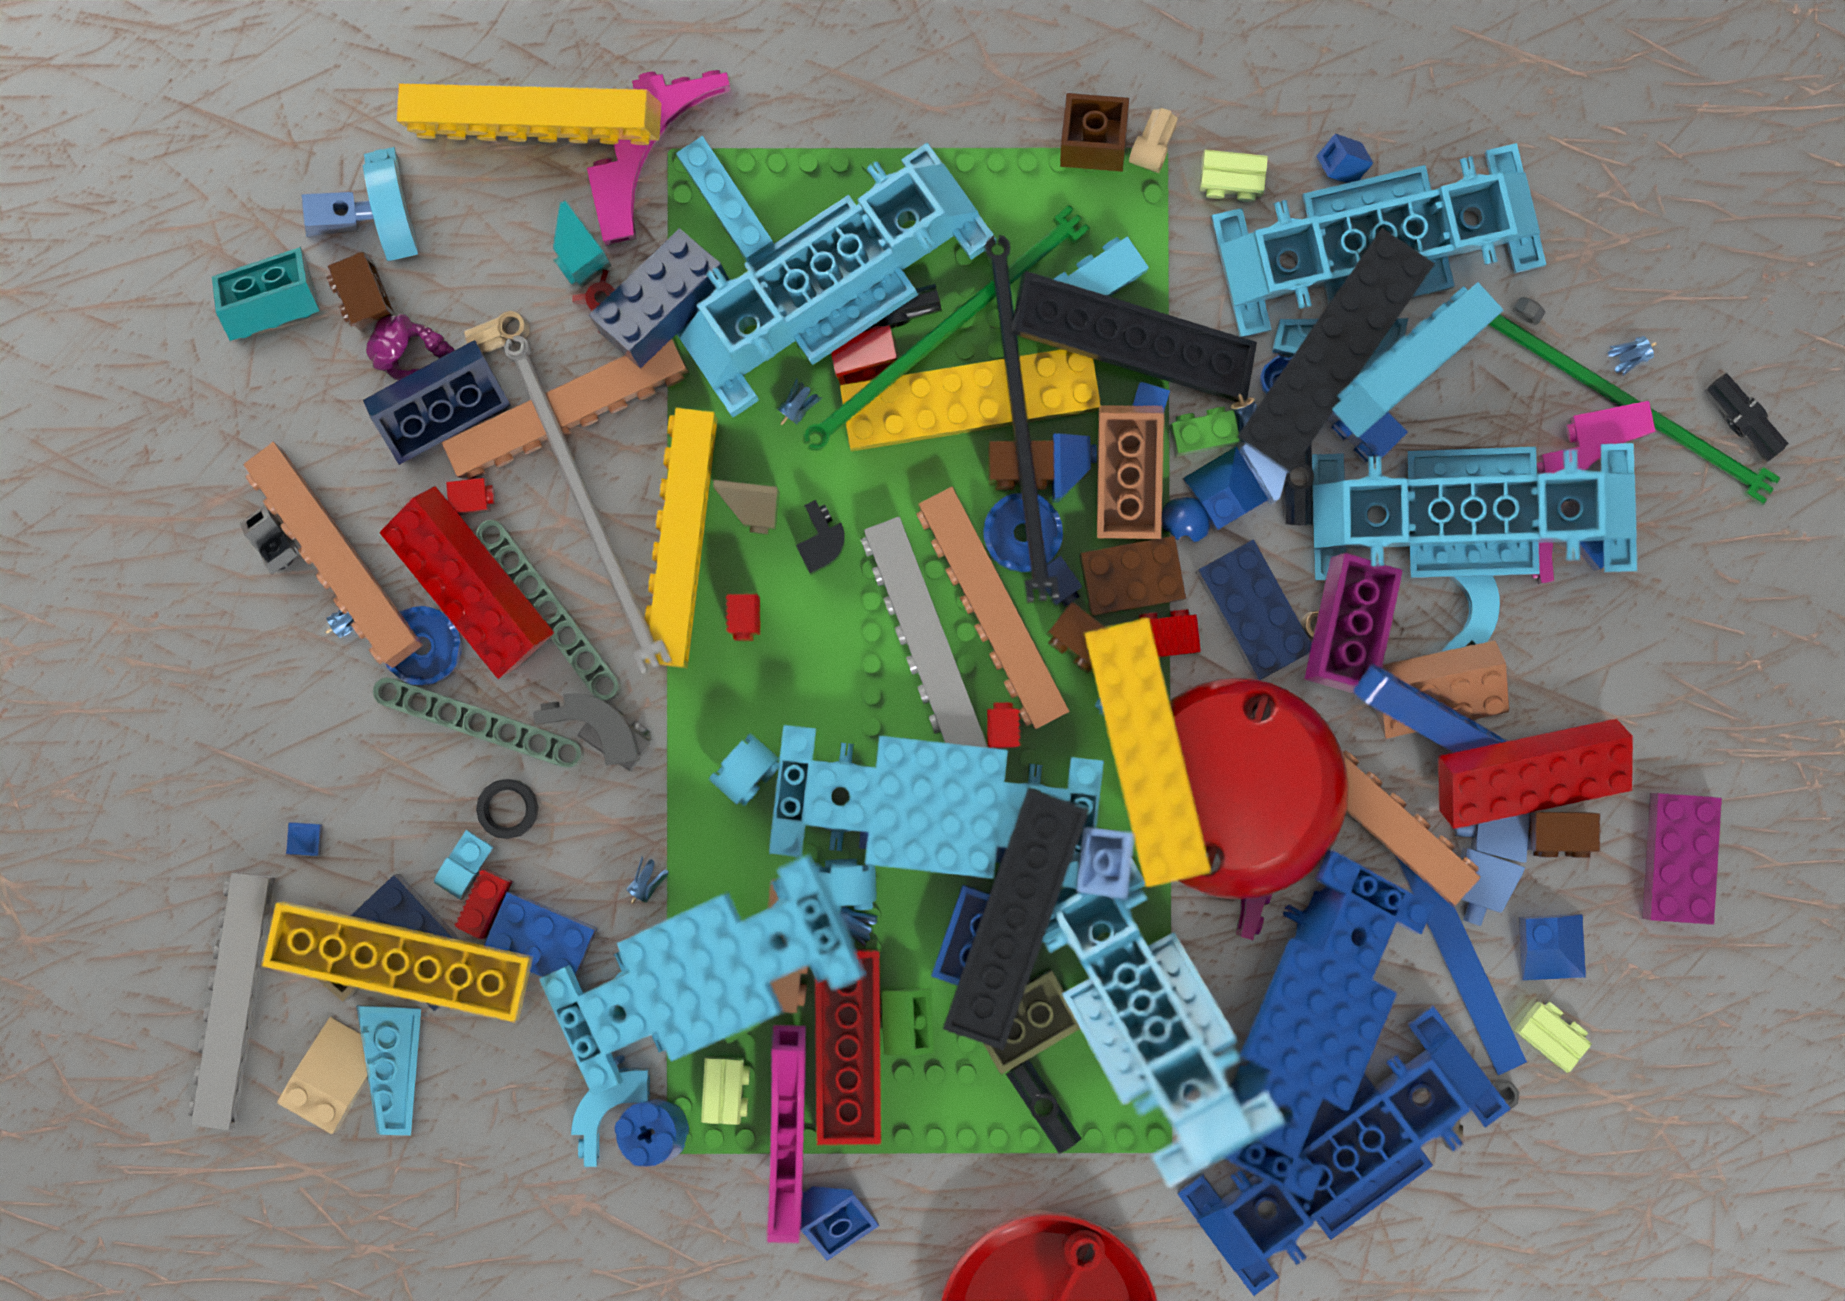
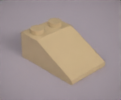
M329 1017L293 1073L277 1103L330 1134L338 1131L368 1079L361 1033L337 1019Z

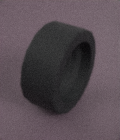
M503 779L494 781L483 789L478 797L476 812L478 821L486 832L497 838L510 839L522 836L532 828L537 820L539 807L537 798L529 786L518 780ZM504 790L515 791L521 795L526 805V812L522 821L516 826L509 828L501 827L494 823L489 813V805L493 796Z

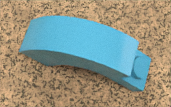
M395 147L379 149L364 154L365 164H363L367 193L376 229L387 261L417 255L416 233L402 190L398 156Z
M1493 576L1449 577L1464 593L1468 602L1469 612L1463 629L1440 652L1467 647L1468 643L1476 645L1489 640L1496 627L1500 610L1498 587Z
M629 1068L628 1070L621 1071L620 1074L624 1080L622 1083L593 1096L589 1090L583 1097L573 1118L571 1135H584V1139H579L578 1157L579 1159H584V1167H597L600 1163V1124L604 1114L612 1107L622 1103H641L650 1100V1068Z

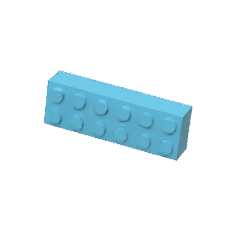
M1479 282L1469 290L1463 286L1449 301L1444 302L1429 318L1424 319L1409 335L1404 336L1389 352L1384 353L1370 368L1358 375L1350 385L1337 395L1341 401L1332 410L1358 438L1479 334L1503 309Z

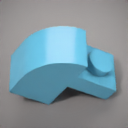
M466 830L450 856L445 859L434 879V883L459 900H463L476 881V877L479 876V870L494 846Z

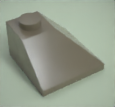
M714 480L713 487L741 523L746 527H750V533L768 535L769 529L776 530L780 498L778 487Z

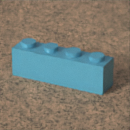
M703 136L676 153L678 160L746 262L773 245L772 239Z
M1128 236L1121 241L1116 237L1102 247L1105 252L1096 258L1092 254L1085 257L1076 264L1078 270L1069 276L1066 272H1063L1054 279L1106 296H1112L1145 274L1149 267Z

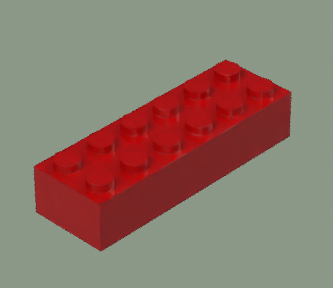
M436 486L413 497L379 532L498 680L518 668L554 634L553 630Z
M1616 718L1438 756L1439 811L1452 828L1457 829L1632 791L1633 735Z
M854 949L865 973L863 977L833 990L828 978L820 982H816L815 978L817 1145L881 1144L880 949Z

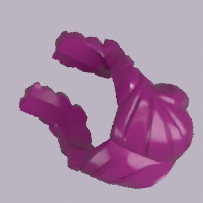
M401 313L398 316H386L378 320L373 333L367 341L366 353L373 362V367L386 372L393 379H398V381L419 370H402L398 364V358L402 356L404 349H406L409 338L420 336L425 343V348L439 359L455 350L447 341H443L444 337L432 331L429 327H425L423 324L411 322L407 315Z

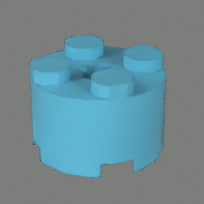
M749 733L745 739L748 744L742 740L721 763L722 765L717 771L720 775L714 772L709 778L736 805L741 803L744 807L760 789L757 786L758 782L762 780L764 783H767L779 768V763L777 762L779 758L752 733Z
M857 859L826 860L825 867H821L819 863H814L823 884L827 885L838 911H841V906L854 905V910L873 908V902L877 900L876 865H857Z

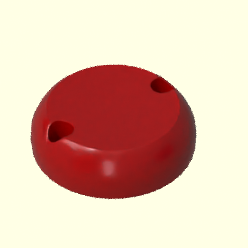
M1218 679L1187 689L1169 701L1211 872V874L1206 873L1177 881L1188 888L1206 895L1227 899H1249L1276 893L1303 879L1324 859L1326 852L1334 845L1343 826L1348 806L1349 785L1347 767L1339 742L1328 723L1302 698L1285 688L1256 679ZM1268 704L1271 713L1267 719L1262 720L1266 705ZM1216 855H1218L1220 865L1215 871H1211Z
M1041 1212L1030 1213L1004 1221L976 1239L960 1256L951 1270L940 1301H1157V1297L1148 1272L1140 1259L1114 1233L1095 1222L1066 1213ZM1092 1244L1094 1253L1091 1258L1084 1260ZM1081 1246V1248H1080V1250H1079V1252H1078V1254H1077V1256H1076L1077 1249Z

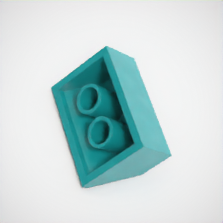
M565 200L561 202L553 249L558 257L554 259V262L571 285L577 281L581 288H583L602 274L603 270H607L612 265Z
M301 247L211 277L216 314L229 341L246 338L253 333L268 328H276L283 323L298 318H306L320 311L317 293Z

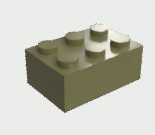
M1051 969L1028 981L1004 1050L984 1044L1001 1075L1081 1029L1062 995L1064 991Z

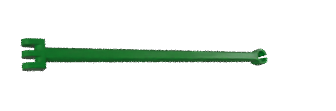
M1068 205L1054 217L1053 221L1057 226L1008 266L1010 284H1013L1021 277V274L1032 268L1066 238L1075 243L1090 230V227L1085 224L1076 231L1074 226L1082 220L1078 214L1070 221L1066 219L1074 210L1071 205ZM994 279L823 422L807 427L803 435L804 444L810 443V436L812 434H818L821 437L820 443H811L808 449L819 451L825 448L829 437L995 299Z
M1501 314L1488 324L1619 407L1641 402ZM1651 408L1656 430L1747 485L1748 488L1744 493L1745 496L1761 505L1766 503L1767 499L1757 492L1761 490L1771 495L1774 488L1765 483L1764 480L1767 479L1777 484L1780 480L1779 476L1764 467L1759 468L1758 472L1755 473Z

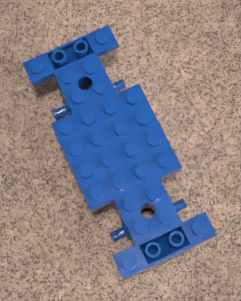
M1332 850L1326 852L1315 880L1326 885V887L1322 891H1314L1309 905L1303 911L1293 907L1291 904L1285 907L1287 911H1283L1284 917L1297 923L1296 936L1288 941L1239 1056L1249 1062L1247 1066L1240 1065L1234 1081L1228 1086L1239 1107L1268 1092L1285 1124L1223 1157L1224 1160L1307 1200L1312 1199L1323 1170L1298 1158L1320 1103L1324 1100L1342 1110H1349L1397 995V992L1372 980L1395 924L1414 934L1422 935L1434 905Z
M1433 1005L1407 1023L1426 1048L1425 1051L1405 1065L1397 1054L1394 1055L1392 1058L1399 1068L1396 1067L1390 1058L1386 1063L1394 1073L1377 1086H1374L1364 1073L1348 1111L1342 1110L1324 1100L1321 1101L1298 1158L1323 1170L1311 1200L1304 1199L1256 1175L1248 1179L1241 1168L1236 1171L1238 1176L1235 1172L1230 1176L1238 1187L1223 1198L1219 1196L1203 1173L1177 1192L1207 1236L1253 1296L1279 1278L1278 1273L1267 1260L1270 1256L1286 1250L1295 1262V1265L1301 1263L1300 1259L1303 1262L1307 1258L1296 1244V1241L1303 1232L1314 1225V1221L1319 1224L1328 1238L1332 1240L1433 1166L1432 1162L1420 1148L1428 1141L1442 1136L1451 1150L1455 1151L1458 1148L1450 1139L1452 1137L1460 1148L1464 1143L1452 1128L1465 1114L1472 1110L1486 1128L1511 1110ZM1419 1088H1425L1429 1091V1098L1423 1103H1417L1412 1100L1414 1091ZM1263 1201H1271L1275 1204L1276 1208L1273 1213L1263 1215L1258 1211L1259 1204Z

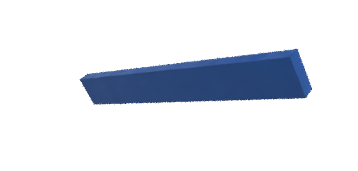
M1395 856L1412 894L1434 905L1426 923L1496 1074L1501 1075L1527 1063L1455 907L1451 906Z

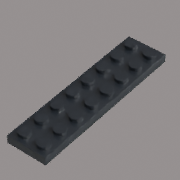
M1382 228L1239 433L1237 439L1290 474L1332 414V409L1341 401L1337 395L1359 375L1435 263Z
M1029 271L1021 274L1010 332L1013 335L1235 402L1240 401L1239 394L1242 395L1244 402L1248 399L1257 342Z
M1027 787L948 1010L943 1030L1004 1050L1087 818L1089 807Z

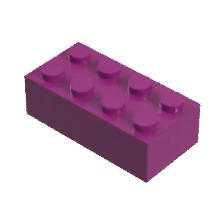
M1347 553L1330 558L1304 680L1355 694L1353 689L1372 664L1382 668L1403 573L1402 569L1385 564L1384 566H1378V562H1376L1377 566H1370L1371 560Z
M1650 793L1642 919L1714 925L1722 798Z

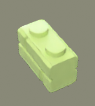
M1204 150L1199 191L1206 192V197L1223 199L1225 194L1237 195V200L1255 202L1256 197L1261 198L1264 194L1268 156Z
M1537 1001L1514 1031L1561 1070L1569 1073L1592 1044L1585 1038L1588 1032L1574 1021L1571 1025H1568L1561 1019L1564 1013L1549 1001L1546 1005Z
M705 1057L701 1122L738 1125L741 1122V1117H747L748 1098H743L742 1093L743 1085H749L750 1066H744V1058Z

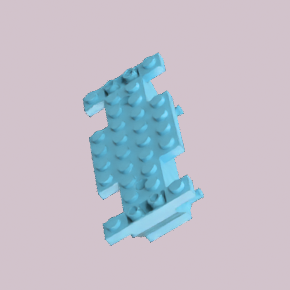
M928 143L903 158L901 161L905 168L897 173L886 175L879 162H873L874 168L870 164L867 171L876 183L870 191L857 199L859 202L857 206L852 198L847 195L744 263L748 272L739 278L726 281L719 268H713L718 280L711 270L707 273V277L712 281L716 289L710 297L697 305L699 311L677 333V336L732 418L759 401L743 375L795 341L812 365L918 295L902 270L927 253H930L954 236L971 260L985 251L986 242L993 236V233ZM907 221L916 222L909 229L902 228V225ZM748 326H757L756 330L751 334H743Z
M1517 143L1484 152L1490 175H1476L1473 156L1460 159L1459 162L1464 178L1457 183L1441 186L1435 190H1431L1426 165L1303 193L1302 198L1307 215L1305 219L1290 218L1287 200L1281 201V204L1280 201L1276 202L1274 206L1278 222L1271 227L1258 229L1248 234L1242 208L1212 215L1211 221L1239 337H1249L1272 330L1265 300L1296 293L1298 308L1303 309L1304 307L1312 306L1308 290L1324 287L1329 305L1382 228L1435 263L1412 298L1454 288L1455 284L1448 257L1482 250L1484 265H1489L1490 263L1498 262L1494 246L1507 244L1514 274L1546 266L1539 236V225ZM1464 212H1474L1478 217V224L1475 226L1468 225L1463 217ZM1284 254L1291 255L1295 259V267L1292 269L1284 268L1280 264V256Z
M1634 443L1601 444V472H1586L1578 469V450H1571L1572 463H1570V450H1564V470L1538 475L1536 447L1407 451L1408 478L1395 479L1382 476V457H1376V469H1374V457H1368L1369 476L1360 480H1345L1344 453L1312 454V470L1314 473L1315 581H1326L1330 558L1347 553L1346 548H1371L1370 566H1377L1376 554H1378V566H1384L1383 547H1410L1411 578L1540 574L1539 543L1566 542V560H1573L1572 548H1574L1575 561L1581 560L1580 541H1603L1604 572H1637ZM1566 501H1574L1579 506V514L1572 518L1566 517L1561 511V505ZM1374 507H1381L1386 511L1385 520L1379 524L1372 523L1368 519V513Z
M784 725L769 853L802 857L805 825L820 826L831 831L829 850H835V841L838 838L836 851H842L844 832L852 830L869 832L865 864L993 878L997 846L1007 847L1027 787H1031L1089 807L1087 818L1062 885L1077 888L1084 827L1096 828L1103 761L1071 757L1067 789L1051 788L1040 784L1043 765H1037L1036 776L1034 777L1035 764H1029L1028 783L1004 782L1007 750L885 736L879 737L876 768L858 766L852 763L854 744L848 743L847 756H845L847 743H841L839 761L833 763L812 761L816 729ZM844 787L849 791L850 800L846 805L837 806L833 803L831 795L834 789Z
M810 855L778 869L781 878L771 882L779 900L772 907L741 921L727 892L617 943L620 952L613 955L622 972L614 979L585 993L582 992L570 965L539 979L592 1096L624 1081L611 1052L642 1038L652 1036L658 1053L666 1050L670 1060L673 1061L783 1011L770 981L797 969L810 965L817 980L816 982L828 978L833 990L865 975L852 947L854 943L827 885L823 884ZM779 933L785 936L787 946L783 945Z
M1131 858L1127 899L1077 892L1075 887L1062 889L1042 942H1045L1050 953L1068 944L1075 951L1090 978L1064 992L1062 995L1122 1104L1124 1105L1150 1090V1095L1134 1102L1140 1115L1159 1106L1165 1112L1180 1139L1178 1142L1152 1155L1168 1187H1171L1285 1123L1268 1092L1241 1107L1238 1106L1224 1080L1223 1069L1240 1061L1233 1048L1218 1057L1214 1056V1054L1236 1043V1037L1175 932L1147 947L1132 919L1130 910L1132 907L1147 900L1141 889L1146 886L1145 880ZM1101 933H1111L1105 941L1096 940ZM1193 1091L1202 1093L1197 1101H1186L1189 1093Z

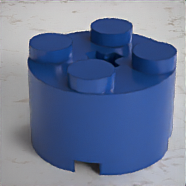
M651 1099L632 1105L625 1110L616 1122L614 1130L618 1147L631 1164L650 1167L672 1160L683 1151L686 1137L689 1133V1125L685 1114L677 1105L662 1099ZM652 1128H653V1130H654V1132H655L653 1135H651V1132H650V1131L652 1130Z

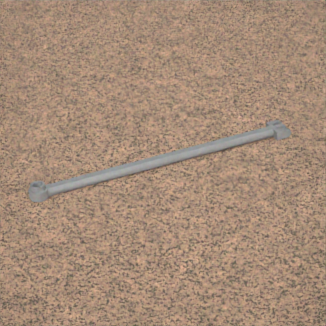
M514 336L513 340L516 343H520L521 348L518 352H512L511 347L514 343L508 338L504 345V352L517 366L639 645L640 650L632 654L641 673L644 674L648 672L644 659L649 658L652 667L655 669L660 666L655 654L660 652L663 661L668 663L672 661L662 639L657 642L653 640L530 359L531 346L529 342L522 336Z

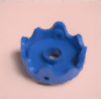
M1021 493L1010 494L998 501L989 511L983 529L984 542L987 551L1000 566L1016 572H1031L1028 542H1020L1014 537V528L1019 524H1025ZM1038 495L1046 563L1048 564L1061 546L1063 539L1062 522L1055 508L1042 496Z
M416 606L400 611L418 638L426 637L430 640L431 649L426 655H419L415 651L392 668L385 664L386 667L399 679L413 685L435 684L448 677L458 665L462 654L460 632L440 610L427 606Z

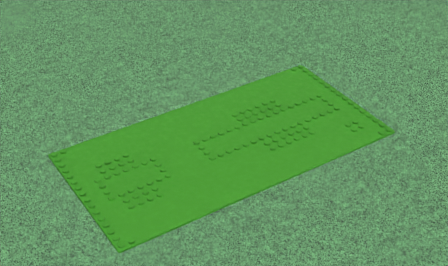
M683 148L670 149L668 151V239L680 228L721 263L730 280L739 278L748 272L744 266L746 260L678 160L676 153ZM918 148L711 149L772 239L773 244H775L847 195L852 198L857 206L859 204L857 199L870 191L876 183L867 171L870 164L874 168L873 162H879L886 175L897 173L905 168L901 160ZM932 148L996 237L997 243L992 248V252L995 255H1001L1004 252V249L998 245L999 235L1009 240L1011 250L1007 258L1008 266L1057 226L1053 221L1054 217L1068 205H1071L1074 210L1066 219L1070 221L1078 214L1082 220L1074 226L1076 231L1085 224L1090 227V230L1075 243L1066 238L1028 271L1054 279L1063 272H1066L1069 276L1078 270L1076 264L1091 254L1096 258L1105 252L1102 247L1116 237L1121 241L1128 236L1149 268L1145 274L1110 297L1169 315L1168 152L1160 172L1156 173L1129 163L1132 148H1125L1123 172L1060 167L1061 148ZM907 221L902 225V228L909 229L916 222ZM953 236L902 270L915 289L933 284L936 285L942 312L915 318L906 325L891 328L896 339L899 357L994 279L992 262L986 256L985 251L971 260ZM1021 277L1011 284L1014 311ZM996 298L904 375L1004 359ZM748 326L743 334H751L756 330L757 326ZM676 334L673 338L689 373L683 375L684 380L680 383L667 387V428L669 415L675 416L676 408L714 412L718 421L688 669L667 666V871H669L667 876V920L727 892L741 921L768 909L771 880L773 878H781L778 869L810 855L813 863H819L821 867H825L826 860L857 859V865H866L867 849L859 848L860 831L856 830L844 832L842 851H836L838 838L835 841V850H829L831 831L820 826L805 825L802 857L769 853L778 770L767 783H764L762 780L758 782L757 786L760 789L745 807L741 803L736 805L709 780L714 772L720 775L717 771L720 769L721 763L742 740L748 744L745 739L749 733H752L779 758L777 761L779 763L784 725L814 728L816 733L812 761L837 762L840 758L841 743H847L845 756H847L848 743L854 744L852 763L858 766L876 768L880 736L945 743L941 732L935 734L928 717L934 714L930 702L923 704L917 687L923 685L919 673L913 675L906 659L907 656L911 655L907 643L901 645L895 631V627L900 626L896 614L890 616L883 599L889 596L884 584L878 586L872 571V568L877 567L874 556L867 557L861 539L866 537L865 529L900 516L987 746V710L993 709V703L1013 702V709L1017 708L1019 710L1023 707L1017 696L1011 698L1003 683L1008 680L1003 668L999 670L995 668L989 656V653L993 652L989 641H981L974 625L979 623L974 612L967 614L959 598L964 595L960 585H952L945 569L950 567L944 556L938 558L930 541L934 540L935 537L930 528L924 530L916 516V513L920 511L919 503L950 487H953L1070 711L1037 729H1034L1032 724L1026 727L1020 714H1018L1020 717L1018 722L1021 724L1018 727L1020 730L1018 735L1021 737L1018 741L1021 744L1018 747L992 748L1007 750L1004 782L1028 783L1029 764H1035L1034 777L1036 776L1037 765H1043L1040 784L1051 788L1067 789L1071 757L1103 761L1096 829L1133 833L1106 719L1099 714L1100 710L1095 707L1096 702L1100 698L1095 673L1092 670L1088 674L1073 663L1076 657L1067 650L1061 654L1048 644L1051 638L1046 635L1068 605L1064 607L1062 603L1054 606L1047 594L1046 601L1040 602L1038 589L1032 590L1034 602L1027 603L1024 580L1032 579V573L1011 571L1000 566L991 557L984 542V524L992 507L1005 496L1021 493L1020 485H1015L1014 490L998 491L995 490V485H989V442L1014 441L1013 425L851 452L845 423L829 437L825 448L819 451H812L808 449L811 443H820L821 437L818 434H812L810 436V443L804 444L803 435L807 427L815 423L820 424L843 405L841 385L835 374L831 353L812 365L795 341L770 359L764 361L743 375L759 401L732 418ZM1017 336L1020 356L1060 350V348ZM1093 359L1101 405L1132 406L1138 385L1141 382L1169 390V381ZM797 378L798 384L802 382L804 387L810 388V393L806 399L813 394H817L822 399L806 411L805 416L798 424H795L788 418L781 425L780 423L785 418V415L778 408L786 401ZM1169 396L1164 410L1162 510L1165 504L1170 501ZM1099 411L1028 423L1031 441H1051L1053 434L1090 436L1091 444H1096L1097 462L1091 463L1090 471L1059 503H1052V484H1047L1046 490H1037V494L1055 508L1062 522V543L1058 552L1049 563L1059 556L1063 558L1082 585V588L1077 591L1080 597L1074 600L1073 603L1089 615L1079 557L1080 553L1155 540L1097 538ZM667 434V447H671L672 437H670V434ZM714 480L778 487L780 498L776 530L769 529L768 535L750 533V527H746L741 523L713 487ZM816 500L818 506L825 504L833 521L828 523L829 528L842 523L845 532V545L840 557L832 565L810 575L796 545L818 534L804 506ZM1019 524L1014 528V537L1020 542L1027 541L1025 524ZM1161 526V538L1170 537V532L1163 530ZM728 594H757L760 597V635H753L754 641L733 640V635L726 631L729 626L726 624L728 613L725 610L728 608L726 605L728 600L725 597ZM1170 603L1093 616V618L1105 628L1138 621L1139 614L1157 613L1158 618L1170 617ZM1170 656L1158 657L1168 700L1170 701ZM838 787L833 790L831 799L835 805L843 806L849 802L850 793L846 788ZM1133 837L1131 858L1144 879L1135 838ZM995 862L993 878L876 865L877 900L873 902V908L854 910V905L845 906L854 912L878 916L876 924L864 923L872 929L871 933L868 934L870 940H863L866 943V947L852 936L851 939L854 943L852 944L853 949H880L881 1144L817 1145L815 976L809 965L807 974H802L801 984L807 985L806 1000L804 1006H799L797 1013L781 1012L762 1021L763 1023L759 1027L728 1044L725 1038L673 1061L670 1060L667 1054V1102L674 1103L683 1111L689 1125V1133L684 1144L685 1147L680 1154H771L773 1025L806 1027L803 1154L1058 1153L1006 1076L1007 1072L1002 1075L1000 1074L984 1044L943 1030L957 985L931 977L962 884L990 894L1000 863ZM1171 882L1148 888L1146 886L1142 887L1141 889L1147 900L1130 909L1132 919L1147 947L1171 934ZM1101 933L1096 940L1105 941L1111 933ZM1042 942L1028 981L1051 969L1063 991L1066 992L1090 978L1075 951L1068 944L1050 953L1045 942ZM903 988L931 989L934 1053L915 1056L884 1055L881 991ZM1081 1029L1029 1058L1082 1138L1076 1145L1062 1153H1158L1172 1145V1124L1165 1112L1159 1106H1156L1140 1115L1134 1102L1150 1095V1090L1123 1105ZM706 1056L744 1058V1066H750L749 1085H743L742 1093L743 1098H748L747 1117H741V1122L738 1125L701 1122ZM1041 1098L1035 1104V1111L1039 1114H1047L1052 1109V1102L1047 1098Z

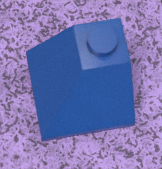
M1053 434L1051 441H1054L1052 503H1059L1090 471L1091 463L1097 462L1096 444H1091L1090 436Z
M1237 446L1182 478L1194 499L1199 500L1209 516L1210 526L1214 532L1268 501V497L1245 459L1241 456Z
M1583 914L1519 917L1522 980L1586 978Z
M812 1186L803 1192L800 1230L826 1261L879 1227L876 1219L852 1190Z

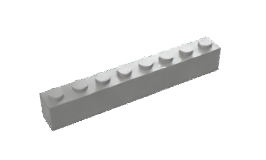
M900 516L865 529L866 537L861 539L867 557L873 555L877 567L872 568L878 586L884 584L889 596L883 599L889 615L896 614L900 626L895 627V631L900 644L907 643L911 655L907 656L906 659L912 675L919 673L923 685L917 688L923 704L930 702L934 712L933 715L928 717L935 734L941 732L945 743L988 748Z
M232 872L231 877H227L225 880L223 895L227 897L226 908L221 909L218 920V927L222 928L221 940L216 941L213 951V958L217 959L216 971L211 972L208 983V990L212 991L211 1002L206 1003L203 1014V1021L207 1022L206 1033L201 1035L198 1045V1053H202L201 1065L196 1066L193 1076V1084L197 1085L196 1096L191 1098L188 1107V1116H192L191 1125L229 1131L235 1128L275 877Z

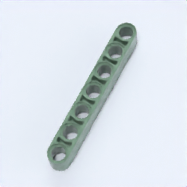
M494 520L482 522L476 532L477 538L553 630L554 634L550 638L590 692L596 698L605 701L616 698L621 690L619 678L506 527ZM497 527L500 531V538L497 542L489 544L486 542L485 533L488 528ZM509 552H516L519 556L518 565L512 569H507L504 565L505 555ZM528 577H535L538 582V588L532 594H526L522 588L523 581ZM547 602H553L557 607V613L551 619H545L541 614L542 606ZM566 627H572L576 632L575 640L569 645L563 644L560 640V633ZM585 652H590L595 658L594 666L588 670H583L579 665V658ZM604 677H609L614 683L613 691L608 695H602L597 687L598 682Z
M382 678L373 687L375 700L383 706L561 767L571 768L580 764L584 758L583 747L573 739L399 679ZM388 683L394 684L397 689L395 698L387 701L382 694L384 686ZM419 693L423 694L427 700L425 708L421 711L415 710L412 706L413 697ZM451 703L455 706L457 714L452 721L448 722L442 717V709L446 704ZM476 714L484 715L487 721L485 729L480 732L475 731L471 725L472 718ZM506 724H511L516 728V737L511 742H506L501 736V730ZM537 734L543 735L547 742L542 752H536L531 747V740ZM567 744L574 746L576 749V757L569 763L563 761L560 755L561 749Z

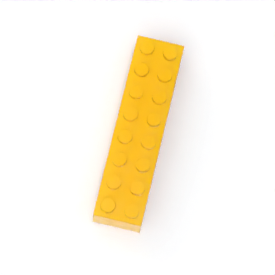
M399 83L396 121L405 126L407 131L416 133V137L422 139H435L436 134L447 135L448 139L465 140L466 135H477V139L484 141H495L496 136H508V140L525 142L527 137H538V141L548 143L557 142V138H569V142L581 144L588 143V139H600L599 142L603 144H618L619 140H630L631 144L649 145L650 140L659 141L662 103L649 91L640 89Z
M1063 349L1020 356L1028 423L1099 411L1101 403L1093 358ZM1004 359L901 376L846 422L851 452L1011 426L1012 417ZM871 381L841 385L840 390L843 404Z
M676 408L675 416L669 415L667 434H670V437H672L671 447H665L663 463L666 469H668L667 479L662 478L660 485V497L662 500H665L664 509L658 510L656 518V529L661 531L660 542H654L652 561L657 563L656 574L650 573L648 592L653 594L652 606L646 605L644 618L646 624L649 625V631L654 642L662 639L672 661L665 663L660 652L655 654L661 666L688 669L718 421L714 412ZM649 658L645 659V663L651 664Z
M1146 618L1085 633L1146 887L1211 873L1149 619Z
M282 901L276 903L262 966L516 1022L520 1018L533 956Z

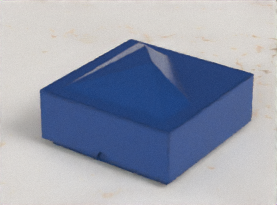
M289 822L286 854L320 856L322 824Z

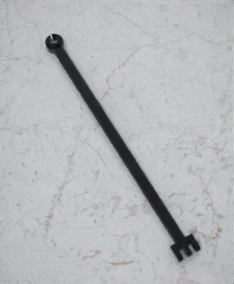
M993 235L986 242L985 253L992 262L1032 579L1024 580L1027 603H1033L1034 593L1032 590L1038 589L1040 602L1046 601L1045 588L1050 587L1052 599L1057 600L1059 599L1057 576L1048 577L1018 339L1017 335L1010 334L1014 308L1007 258L1010 254L1011 246L1006 237L999 235L998 245L1004 249V252L1001 255H995L992 252V248L996 245Z

